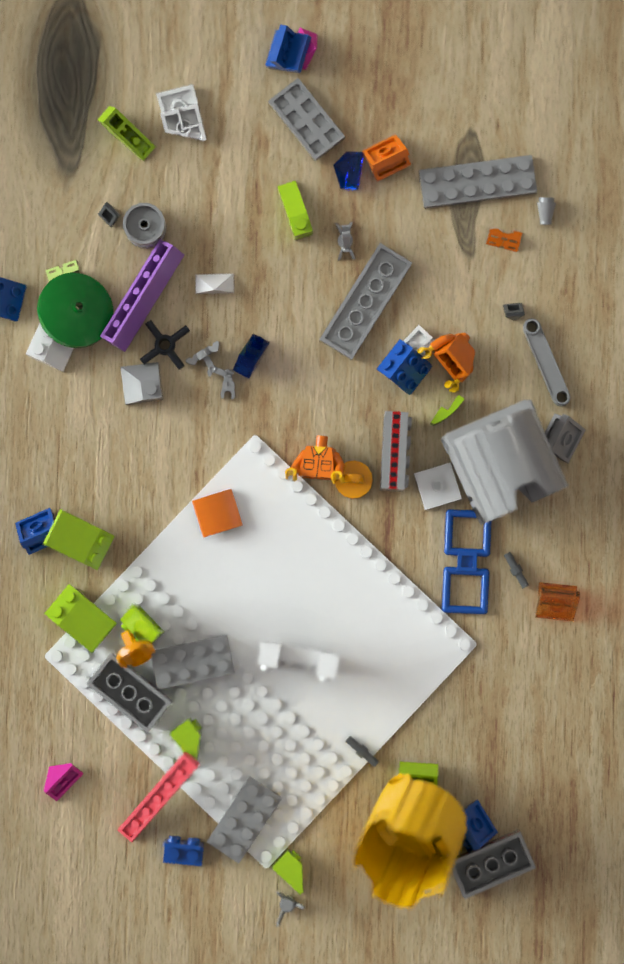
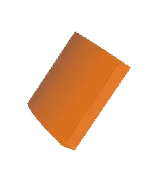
M232 489L192 501L203 538L243 526Z

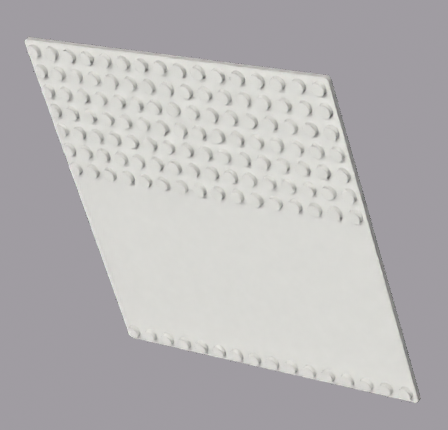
M254 435L96 600L94 604L117 623L97 649L91 653L68 633H65L45 654V658L165 773L184 754L169 733L190 717L192 720L196 719L202 726L198 757L200 765L180 788L218 824L249 777H252L282 797L247 851L264 868H269L368 762L363 757L360 758L356 751L345 742L347 738L351 736L361 746L367 747L369 749L368 752L374 756L477 644L303 478L297 474L296 481H293L292 476L286 479L285 471L290 466L257 435ZM232 489L243 526L203 538L192 501ZM133 604H139L165 632L153 643L155 650L227 635L235 671L234 674L159 689L173 702L148 733L87 685L88 681L111 653L117 656L126 647L121 635L125 630L121 627L123 623L120 620ZM261 641L283 643L340 655L336 679L331 678V682L319 680L320 676H316L317 667H313V670L301 668L302 664L294 663V666L283 665L282 660H279V666L273 668V671L262 670L261 665H257ZM152 659L137 667L129 665L157 688Z

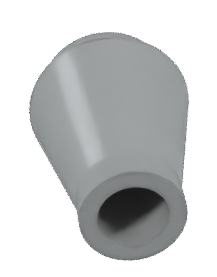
M540 197L539 202H537L541 225L552 224L556 204L554 198Z

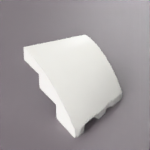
M193 84L156 93L166 133L202 141L207 140Z

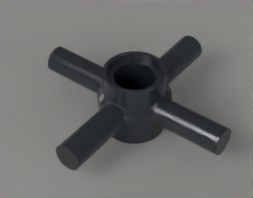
M149 320L145 325L156 339L155 348L140 358L142 363L145 365L158 354L168 355L178 370L182 369L185 365L174 351L175 342L189 333V328L185 325L171 336L162 335L152 320ZM164 340L170 342V347L166 350L160 348V343Z

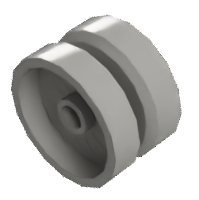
M150 203L133 205L123 218L124 231L128 240L134 246L141 249H150L156 246L159 239L163 240L165 237L166 222L163 214L156 206ZM145 223L148 224V226H147L146 228H142V227H141V226H144Z

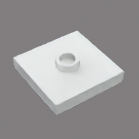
M451 462L414 473L425 510L462 499Z

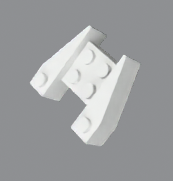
M261 641L257 665H261L262 670L273 671V668L279 666V660H282L283 665L294 666V663L302 664L301 668L313 670V667H317L316 676H320L319 680L331 682V678L336 679L340 655L283 643Z

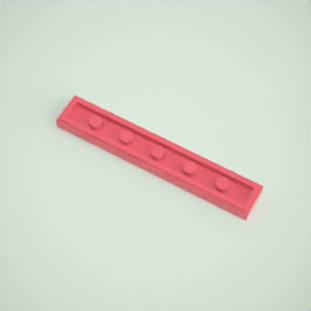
M185 751L119 827L118 831L132 843L198 768L200 763Z

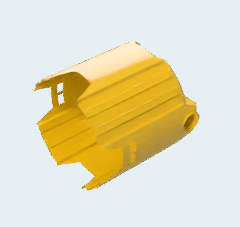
M410 774L394 776L383 789L357 844L353 857V869L361 865L366 875L372 880L373 897H377L386 904L409 909L422 897L433 895L439 891L438 897L440 899L467 831V818L463 808L450 793L435 784L413 780ZM442 884L441 888L434 891L435 887ZM433 888L432 892L424 894L425 890Z

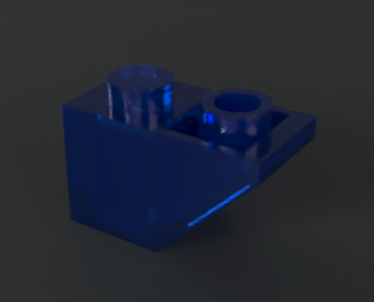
M253 334L240 352L233 371L250 379L270 342Z

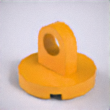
M355 460L347 461L344 463V483L341 484L340 479H338V481H335V486L344 497L351 499L361 498L371 488L373 481L372 473L368 466L362 462Z
M127 630L121 634L126 647L117 654L116 658L120 667L128 668L127 665L137 667L150 660L152 653H155V649L150 641L137 642L132 632Z

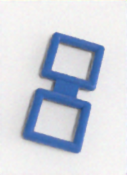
M448 509L446 511L444 553L457 556V567H445L443 570L442 611L444 613L487 614L489 570L477 568V557H488L490 555L492 520L484 523L483 549L452 548L453 517L477 518L474 510ZM451 575L482 576L480 607L450 605Z

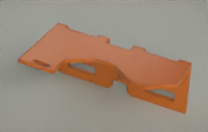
M496 228L490 229L486 244L500 247L503 244L504 249L517 252L522 232L514 230L513 233L507 234Z

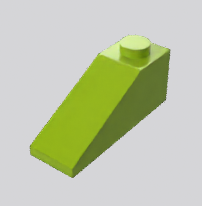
M109 106L97 119L112 135L143 161L156 147L121 112L112 106Z
M296 181L277 186L294 239L298 240L313 235V229Z

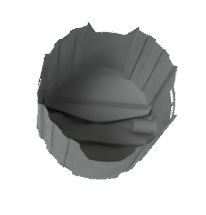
M525 399L441 437L442 444L449 454L481 525L515 510V490L517 489L533 503L568 487L560 465L539 421L535 406L530 399Z

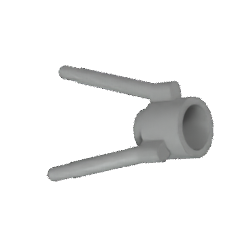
M280 891L277 892V895L281 897V912L276 923L277 927L280 926L285 912H291L295 907L305 909V906L295 901L292 896H285Z

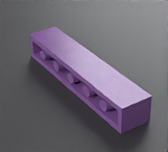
M159 239L100 335L101 338L124 352L127 350L184 257L181 251Z

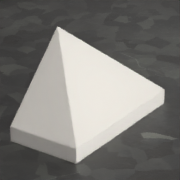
M234 274L195 275L196 294L234 293Z

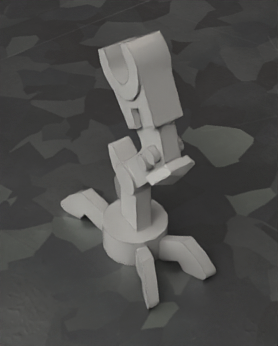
M350 222L349 225H342V229L338 223H335L340 233L338 245L341 247L338 260H341L343 251L349 252L352 259H355L351 250L353 238L350 235L353 222Z
M218 341L214 342L213 346H208L194 354L193 358L189 357L186 359V363L190 365H196L197 361L203 359L208 367L209 377H211L212 373L224 377L221 398H224V393L229 391L232 394L231 399H234L235 384L232 379L234 371L215 367L209 357L212 354L211 352L218 351Z

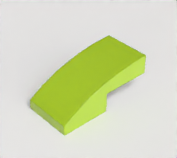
M458 395L449 410L441 406L430 424L434 426L447 419L457 410L464 401V398Z

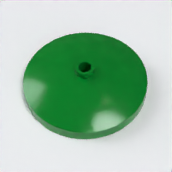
M65 273L53 278L43 288L37 303L38 319L44 331L57 343L70 348H85L102 339L100 335L114 314L112 300L103 285L94 278L81 273Z

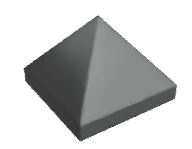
M108 202L103 205L98 213L110 227H113L120 216L117 209Z
M522 303L503 305L505 317L513 321L525 315Z

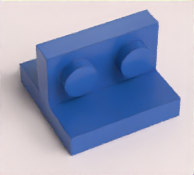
M280 25L279 30L275 31L265 66L271 69L301 73L312 37L308 34L295 33L287 25Z
M51 508L15 523L20 544L23 549H26L28 555L48 547L43 542L55 521Z
M478 799L463 809L467 818V831L463 844L467 851L472 849L475 851L481 848L498 833Z

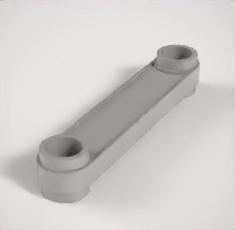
M528 319L523 324V332L555 405L565 406L570 401V394L545 334L536 319ZM528 323L536 325L537 329L535 332L528 331ZM558 393H563L566 396L565 402L562 403L557 400L556 396Z

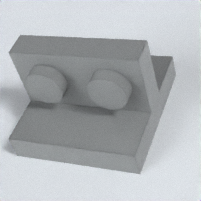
M555 413L545 431L555 456L569 463L585 429L570 416L565 414L561 416Z

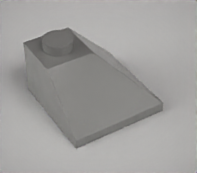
M159 362L121 367L125 405L163 400Z

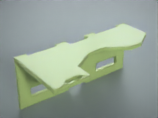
M76 260L63 264L62 269L56 266L45 270L49 281L63 273H80Z

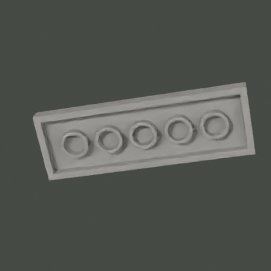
M532 155L419 170L424 209L537 194Z
M380 243L322 334L320 341L352 360L411 267L412 262Z

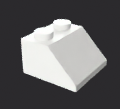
M39 323L26 355L64 372L74 348L63 346L47 335Z

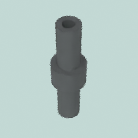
M511 552L505 554L504 557L511 567L510 571L513 576H516L522 589L529 586L522 573L523 569L520 564H517Z
M351 736L347 738L345 742L356 751L360 758L363 757L373 767L379 763L368 752L369 749L367 747L361 746Z

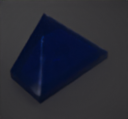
M345 152L333 165L340 189L359 190L364 152Z

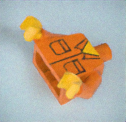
M450 333L440 336L431 342L428 348L420 347L417 350V353H422L425 350L426 353L421 357L422 359L430 358L432 351H435L433 355L454 379V381L447 380L444 384L445 388H450V392H457L459 390V383H462L473 372L475 350L469 344L470 336L466 333H457L455 335Z
M317 436L316 446H306L305 450H302L295 459L292 466L286 469L285 477L288 479L289 476H292L293 481H296L298 474L302 478L332 480L333 484L340 479L342 484L344 483L345 464L340 454L334 448L327 447L328 437Z

